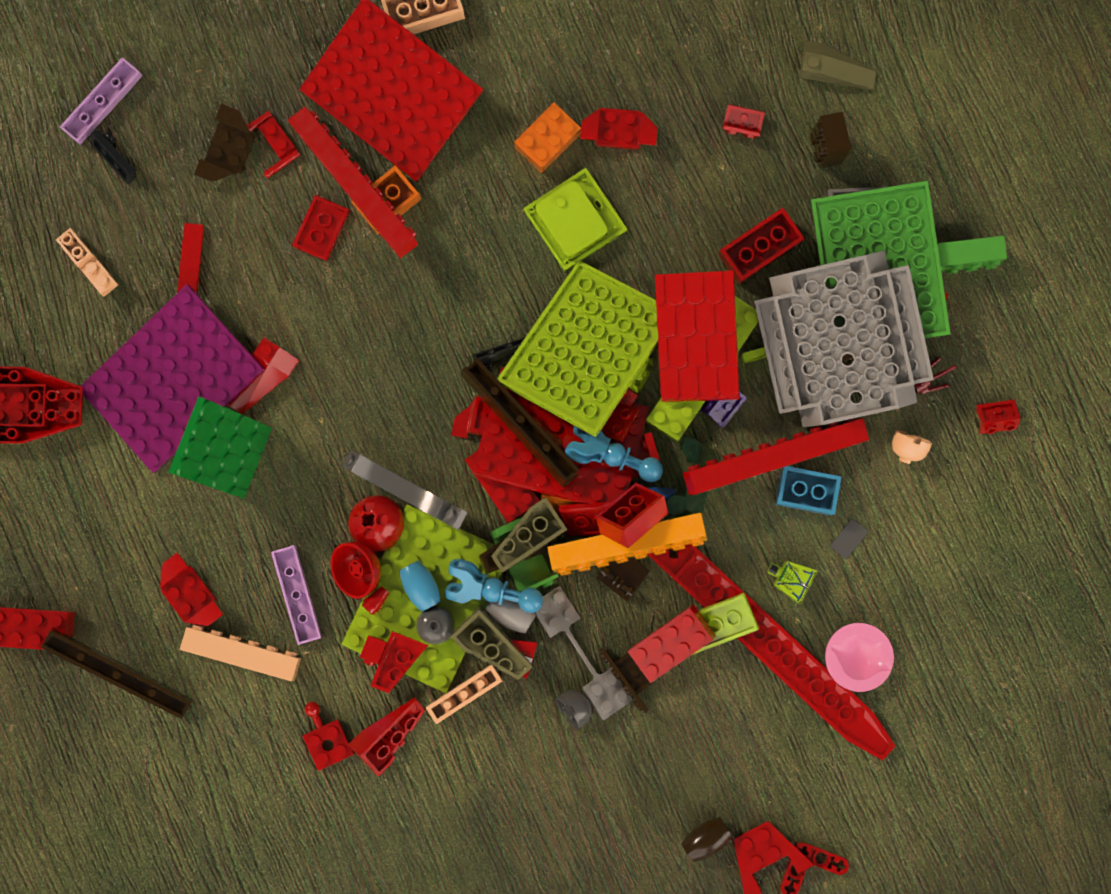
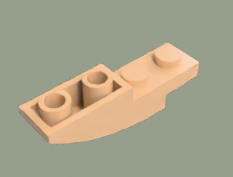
M71 228L56 239L67 255L81 269L103 297L118 286V283L106 267Z

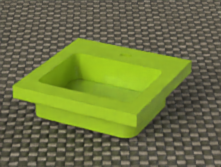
M584 168L523 208V211L564 272L575 266L578 260L583 261L628 231L587 168Z

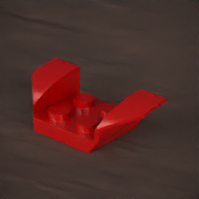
M599 108L582 121L580 139L595 140V144L599 147L637 150L641 145L656 146L657 127L640 111Z
M476 396L472 404L454 418L451 436L468 439L469 434L482 436L490 407L480 396Z
M178 552L162 564L161 592L183 622L209 626L223 615L215 604L217 602L216 597L191 565H187Z

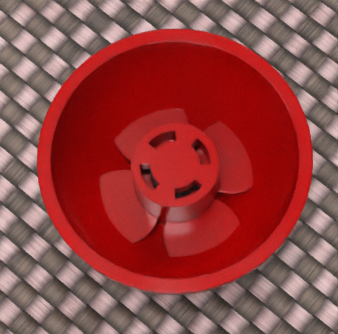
M372 495L365 497L350 512L348 519L349 533L354 542L362 543L374 552L387 550L402 535L404 529L402 510L394 500L386 496Z
M346 542L334 549L330 565L333 579L339 589L347 596L355 599H361L369 595L376 588L381 577V565L375 552L368 546L358 542Z

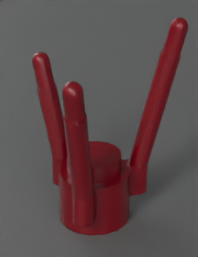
M940 357L930 363L931 368L941 360ZM953 365L933 375V379L935 380L956 369L957 366ZM931 381L915 384L914 388L917 394L922 393L924 395L931 391L947 388L950 384L947 383L928 388L931 386Z

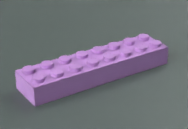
M122 57L64 121L60 128L81 145L143 75Z
M296 545L271 552L297 644L300 645L323 638Z

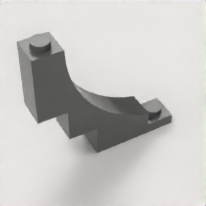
M353 450L344 459L343 468L457 530L467 514L466 511Z

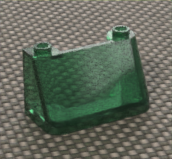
M687 436L682 439L679 450L683 451L687 462L694 463V465L700 464L701 467L706 465V461L717 458L715 450L704 443ZM687 490L685 497L680 495L671 496L666 504L668 509L667 515L675 518L697 513L702 515L708 491L689 495Z

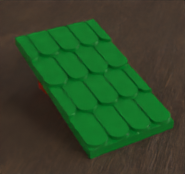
M198 396L168 473L245 499L247 489L250 486L272 427Z

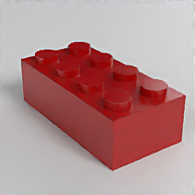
M781 208L720 249L718 255L728 270L734 271V279L740 285L800 245L805 238L785 209Z
M477 451L465 459L471 470L473 469ZM475 475L508 523L525 514L530 507L540 501L532 490Z
M692 604L633 645L628 650V653L648 681L652 683L713 641L716 634L695 605Z
M0 607V647L44 650L41 646L52 627L72 637L75 612Z

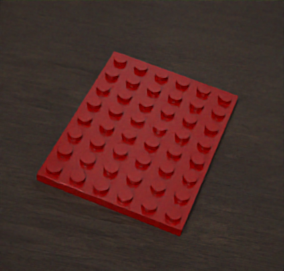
M370 0L360 1L299 89L416 182L424 174L484 91L477 83Z
M504 387L564 452L562 441L565 436L574 434V425ZM633 403L631 407L637 408L639 411L621 445L624 446L626 451L630 447L629 455L637 458L649 407ZM490 408L471 474L580 504H593L597 502H613L630 486L634 469L624 465L620 471V466L611 467L604 460L601 463L591 461L581 464L570 459L578 467L579 472L578 476L563 488Z

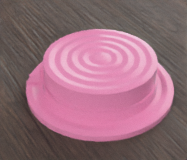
M853 623L840 628L830 638L826 647L825 662L829 674L840 686L851 691L864 692L875 689L888 678L893 667L894 654L889 639L882 631L869 624Z

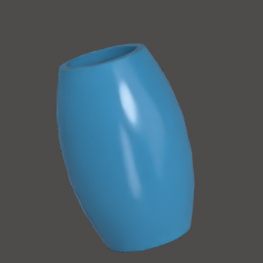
M419 560L399 570L401 582L408 598L421 612L441 602L439 589L432 574Z

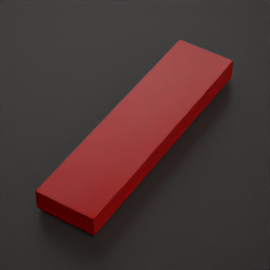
M184 223L177 293L188 284L198 294L205 227L203 224Z

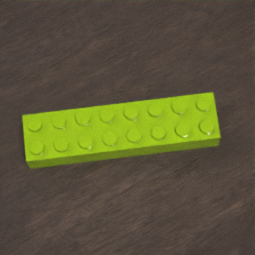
M735 296L737 348L739 351L759 320L756 309ZM660 398L645 423L677 443L705 401L662 402Z

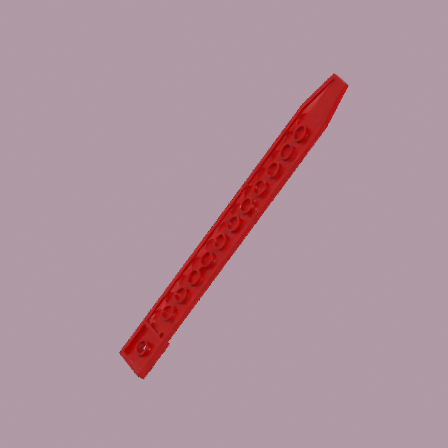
M692 544L685 545V549L678 550L677 554L679 556L677 558L669 557V549L666 550V553L655 555L654 553L647 554L704 608L745 593L702 552L693 547ZM745 593L758 623L759 630L737 639L846 741L883 761L896 746L874 712L850 690L835 682L828 669Z

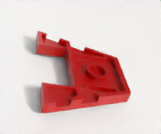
M769 820L734 838L744 894H761L762 890L753 873L785 856L790 858L798 874L814 866V863Z

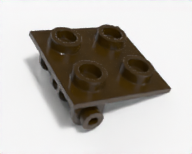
M631 557L624 563L609 562V566L604 567L596 578L625 601H628L650 570Z

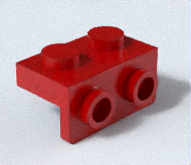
M728 104L723 129L729 134L737 135V132L744 133V136L755 139L756 136L760 137L765 111Z

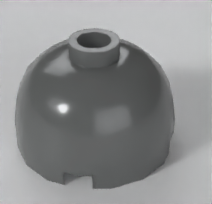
M432 606L422 611L418 616L416 623L417 633L422 640L429 644H442L451 638L450 636L455 630L454 617L446 608Z
M567 690L555 699L560 712L564 711L568 717L566 719L567 722L576 730L583 727L590 720L592 715L590 704L592 702L586 693L582 694L577 690Z

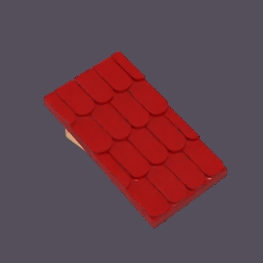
M734 271L656 274L655 288L661 401L740 400Z

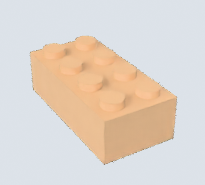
M381 0L384 12L413 34L465 19L460 0Z

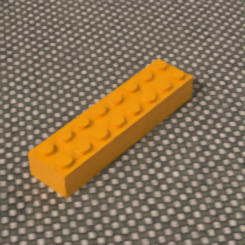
M697 513L658 522L629 548L603 535L547 548L552 570L556 574H560V576L572 574V570L583 572L590 570V566L606 567L609 566V562L624 563L631 557L642 559L647 557L649 553L660 555L666 553V550L671 548L674 551L685 549V545L692 544L693 547L704 544V541H707L702 515Z

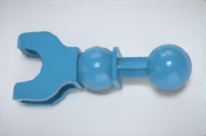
M574 426V434L579 436L584 443L570 442L565 449V454L568 458L581 464L591 461L601 463L604 460L611 467L620 466V471L626 465L638 470L640 477L646 482H655L661 478L663 466L658 459L648 457L640 460L629 455L630 447L626 451L620 443H610L611 439L606 437L602 430L597 437H594Z
M454 559L449 563V573L459 578L462 582L451 583L447 586L445 596L449 600L466 603L471 599L480 600L483 596L489 602L496 603L499 601V605H502L504 599L517 602L520 608L527 613H535L543 605V596L535 588H527L522 592L508 588L509 581L503 584L497 578L487 579L488 575L481 573L478 567L470 561Z

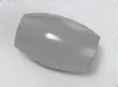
M504 599L502 605H499V601L496 603L489 602L485 609L500 625L520 633H526L536 617L535 613L524 612L517 602Z

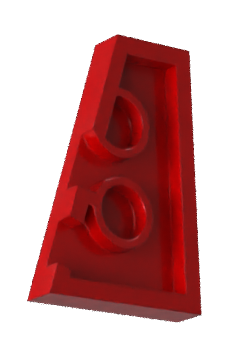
M392 631L372 680L371 687L390 693L427 648L428 644Z

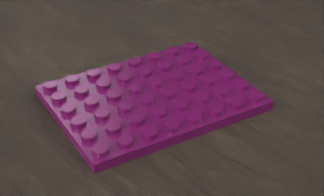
M186 284L94 372L81 387H83V395L151 472L156 473L176 454L198 396L226 407L265 369L192 287Z

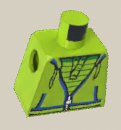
M785 561L782 567L772 563L767 573L776 577L773 584L774 587L795 603L801 604L817 571Z

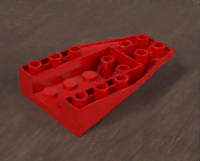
M0 366V444H24L82 426L83 387L27 367Z

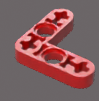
M806 842L795 844L800 849L805 846L808 852L804 855L816 867L837 875H843L849 869L848 861L840 855ZM819 853L826 855V861L822 864L816 862V856ZM790 859L780 884L782 894H798L806 872L805 870L798 875H793L791 873L793 864ZM830 860L836 863H839L840 860H842L844 868H839V870H837V867L831 864ZM788 876L798 880L797 883L793 880L792 887L794 888V891H790L789 893H787V890L784 888L785 886L790 885L791 880L787 879Z

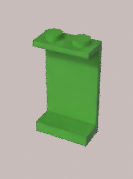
M522 517L490 533L495 545L510 534ZM542 554L519 562L508 569L519 592L527 588L537 589L541 585L546 588L554 584L553 580L558 578L557 574L552 576Z

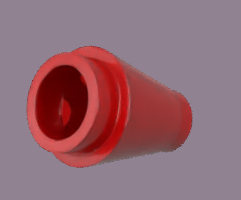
M381 586L364 599V603L361 606L371 615L379 612L390 593Z

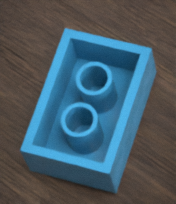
M789 466L782 467L774 505L829 516L835 515L841 476Z

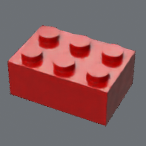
M634 483L595 517L600 534L629 548L668 514V509L663 495L638 483Z

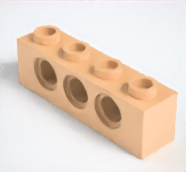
M489 665L427 705L426 709L437 724L501 683L503 679L493 665Z

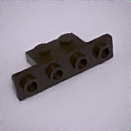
M604 646L601 647L602 653L599 655L603 661L611 664L613 667L611 672L617 680L621 678L624 683L622 687L628 696L630 694L633 695L636 700L633 703L639 711L643 710L646 714L649 709L638 693L652 683L648 681L629 653L614 661Z

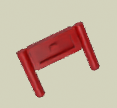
M269 110L247 125L250 132L258 127L280 158V161L264 171L266 178H269L301 156Z

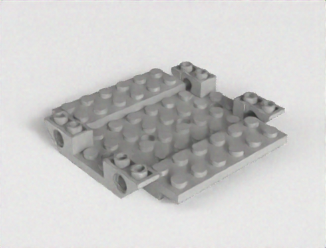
M885 251L769 277L773 297L754 301L779 414L799 410L803 427L825 425L917 403L914 385L934 380L909 265L888 269ZM830 277L837 281V285L833 289H828L825 286L826 279ZM836 316L845 318V324L842 327L834 325L833 321ZM845 354H851L854 358L853 363L845 365L842 362V357ZM854 392H859L862 395V399L858 403H854L850 399L851 394Z

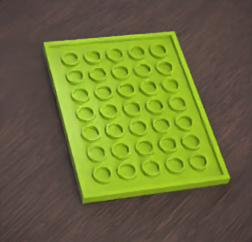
M578 260L497 380L507 389L590 435L597 437L658 344L656 300Z
M407 504L403 512L404 529L402 535L391 548L385 550L380 561L381 577L379 583L369 595L362 599L341 645L361 654L368 635L388 641L392 631L428 644L427 648L405 675L447 693L466 652L452 638L437 645L429 644L421 639L416 628L417 618L421 611L408 598L401 582L399 570L419 560L430 571L438 586L441 602L434 606L444 607L451 612L454 617L456 630L479 606L485 610L489 601L485 600L483 596L480 600L471 599L466 603H458L447 599L445 596L447 586L451 583H462L459 578L449 573V563L454 559L470 561L478 567L481 573L485 574L479 556L493 547L494 544L460 528L457 530ZM497 570L486 574L488 575L487 579H500L502 572ZM382 586L390 594L387 596L379 612L371 615L361 605L364 603V599Z

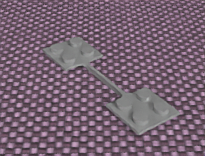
M558 586L544 595L543 605L535 614L550 638L560 631H564L593 675V680L582 688L604 721L633 699L623 689L620 679L617 680L611 672L612 667L604 673L598 674L588 661L569 630L570 625L579 620L580 616L562 588Z

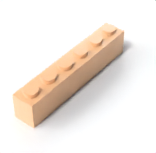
M193 624L192 627H186L180 647L182 651L288 681H294L301 658L296 657L297 653L286 650L285 653L278 651L279 648L270 645H267V648L261 647L259 642L249 640L248 643L243 642L239 636H222L223 632L213 629L211 632L204 631L203 626Z

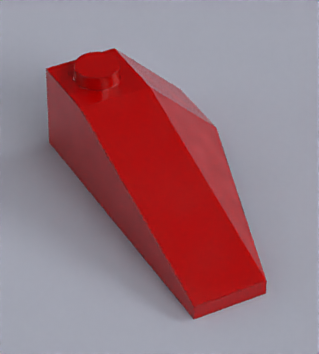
M264 337L254 351L253 357L265 370L228 404L229 407L242 415L259 402L268 392L275 389L283 380H286L300 361Z
M413 698L362 730L348 746L379 777L393 763L396 758L394 754L399 746L403 747L405 743L404 738L409 731L414 729L425 710L417 699Z

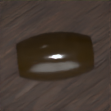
M721 817L708 820L693 829L681 844L693 862L709 858L720 851L733 835Z

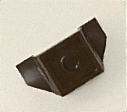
M222 103L215 118L219 123L205 160H199L194 175L211 182L233 174L242 173L255 140L240 111Z

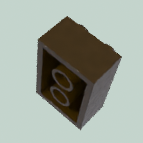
M843 112L820 116L809 135L810 143L815 148L813 153L814 161L818 163L819 168L841 164L851 150Z

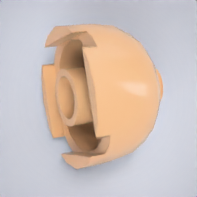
M896 430L892 440V449L895 454L900 456V461L910 464L911 461H920L927 456L932 445L931 441L915 434L910 435L906 434L907 432Z

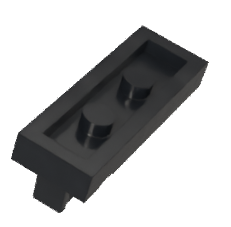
M98 130L92 133L91 146L127 184L133 182L136 170L113 146L116 139L109 132L102 134Z
M525 337L472 354L473 360L478 358L489 371H492V362L513 356Z

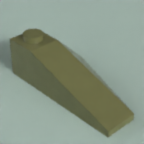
M805 41L799 73L800 78L873 91L876 76L875 70L824 43Z
M545 497L527 510L526 514L491 557L503 573L568 532V530Z
M481 606L474 610L450 636L465 652L477 656L480 660L490 663L518 680L533 667Z

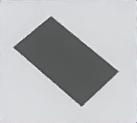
M852 518L830 547L847 559L869 531Z

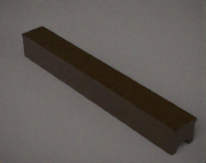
M478 358L468 367L462 369L461 376L563 488L578 476V467Z
M53 627L41 646L42 649L180 719L185 715L193 700Z

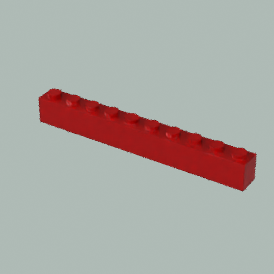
M304 106L287 121L401 259L418 245L415 240L417 235L411 227L407 229L404 226L406 222L400 214L395 215L393 213L394 207L388 200L384 202L382 199L384 195L377 187L374 189L371 186L373 182L367 174L363 176L360 173L362 169L357 162L354 161L352 163L349 160L351 156L347 150L339 148L341 144L334 135L332 137L329 136L330 130L324 123L320 125L317 114L313 110L310 112Z
M852 418L844 420L840 424L839 422L829 423L827 428L815 427L810 429L811 433L805 434L803 431L793 434L794 438L787 439V437L776 439V443L770 445V442L758 445L759 449L753 450L752 447L741 450L742 454L735 456V453L724 455V460L718 461L715 458L706 461V465L701 467L700 464L689 466L688 471L682 472L688 494L696 495L868 441L869 437L864 419Z

